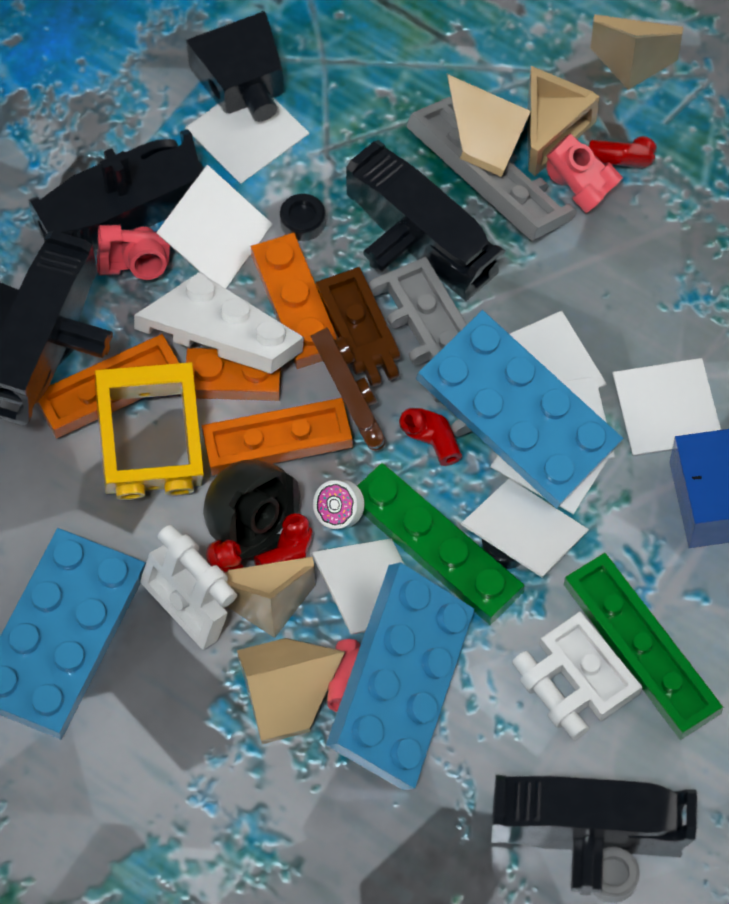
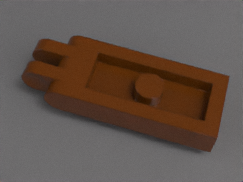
M360 266L317 281L316 287L338 338L344 337L356 360L350 364L355 375L364 372L371 387L381 384V378L377 367L382 366L389 381L399 378L394 362L401 359L399 349Z
M328 327L311 335V338L365 443L371 451L380 452L386 447V439L370 409V406L377 403V400L365 377L356 381L348 365L356 360L344 337L341 336L334 340Z

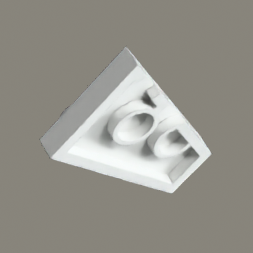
M200 272L134 315L135 330L150 334L154 328L173 334V342L190 347L193 342L217 349L218 357L270 374L303 352V336Z

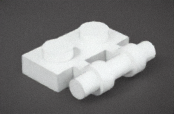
M171 524L164 527L158 534V539L164 545L149 553L140 583L198 646L204 650L218 641L228 614L224 608L236 599L237 593L226 583L228 576L217 565L211 567L197 552L199 550L197 543L188 534L182 536Z
M581 611L541 637L540 647L548 655L544 660L537 663L528 651H524L512 661V664L522 675L520 682L530 694L536 693L550 710L548 713L550 720L557 728L563 727L573 740L579 739L589 730V727L578 715L582 710L589 706L597 718L603 721L639 696L642 690L640 683ZM560 672L576 690L566 698L551 681Z

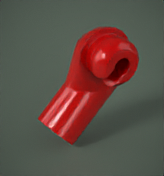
M646 136L635 138L633 143L591 140L588 146L603 164L610 162L611 165L644 169L650 166L656 159L654 154L657 149L656 144L651 138Z
M409 408L402 412L399 419L402 431L413 439L432 445L441 466L453 465L462 458V453L451 426L444 416L421 408Z
M299 513L287 516L282 523L283 529L277 548L254 556L255 566L306 558L312 540V529L309 526L307 517Z
M217 540L208 545L206 557L211 567L217 565L224 573L233 569L245 568L240 563L242 560L239 556L241 555V549L235 541L226 540L222 542Z

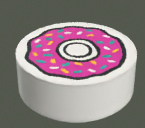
M348 480L328 481L322 484L314 495V513L319 522L328 528H348L356 524L361 518L364 511V498L360 489Z

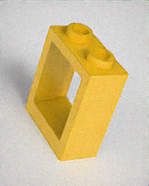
M192 362L95 370V391L105 494H116V498L120 500H132L144 497L145 491L165 489L166 495L177 496L194 492V487L202 486L204 471ZM181 394L188 465L117 471L110 400Z

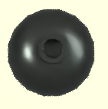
M248 459L230 464L211 482L205 496L203 515L210 535L216 541H235L241 549V555L239 556L251 561L254 560V556L277 548L281 535L277 533L283 528V520L291 514L298 513L300 491L298 482L282 468L265 461Z

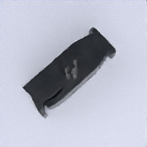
M186 129L180 132V146H178L176 140L161 139L145 143L127 152L122 151L118 154H115L113 148L104 151L105 160L100 161V164L71 176L42 199H39L37 196L29 199L31 215L42 238L45 239L49 231H57L85 239L93 245V250L98 249L99 225H120L121 230H134L138 227H150L166 220L205 168L198 161L191 131Z
M380 140L373 141L351 159L346 167L347 195L352 200H355L385 231L381 237L363 251L364 256L370 261V266L373 269L383 271L406 251L417 260L426 257L438 278L465 302L498 275V262L506 251L499 245H492L478 222L413 165L387 149Z
M49 231L44 239L45 242L29 267L0 330V399L21 405L18 412L0 407V419L22 426L30 422L33 407L48 389L66 348L103 358L104 355L109 353L110 341L113 337L112 331L78 321L91 284L98 272L93 245L85 239L57 231Z
M495 776L491 843L505 842L547 849L572 850L571 891H578L581 895H591V892H602L604 848L618 847L628 851L630 854L681 857L682 850L696 838L697 791L695 789L673 792L663 786L647 782L559 776ZM686 805V825L682 826L683 808Z

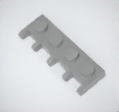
M447 97L411 113L406 127L531 241L568 223L576 215L577 210L571 204L560 207L545 193L548 184L542 178L531 181L514 165L517 158L514 153H512L502 177L460 159L462 147L452 97Z
M426 257L381 275L368 284L373 296L388 291L399 308L388 315L387 321L390 326L398 328L408 324L421 345L409 353V358L414 365L430 361L467 325ZM432 395L435 402H440L434 395ZM460 419L451 425L455 436H462L471 432Z

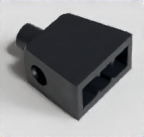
M265 11L186 40L190 69L225 113L230 114L247 107L253 120L261 122L268 120L277 112V105L273 98L280 96L284 92L283 70Z

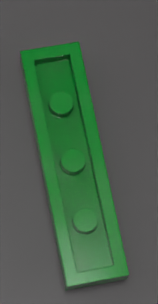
M381 463L357 485L364 498L363 515L390 539L392 538L398 546L460 600L474 608V612L489 625L498 619L524 593L525 585L385 464Z
M606 553L601 554L565 577V588L614 653L640 683L644 693L680 740L721 715L723 710L722 704Z

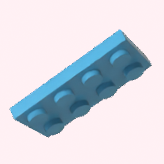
M483 310L418 372L416 377L420 384L458 419L464 422L471 431L556 509L623 440L622 436Z
M60 528L56 529L0 636L1 716L62 740L141 584L140 580L146 562Z
M399 562L389 565L326 746L401 790L415 789L474 608L403 563Z

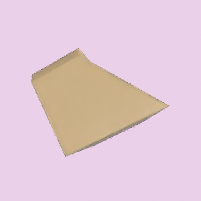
M595 14L590 48L629 90L678 60L683 27Z
M531 66L527 106V109L531 111L527 120L528 171L536 176L546 167L548 160L546 155L565 136L571 133L578 139L596 123L600 97L591 90Z
M447 74L462 147L460 159L502 177L531 111Z
M313 557L233 569L225 572L228 576L226 583L237 593L236 599L227 607L274 638L315 587Z
M287 638L237 650L261 744L310 732L311 725L328 690V684L332 681L345 651Z

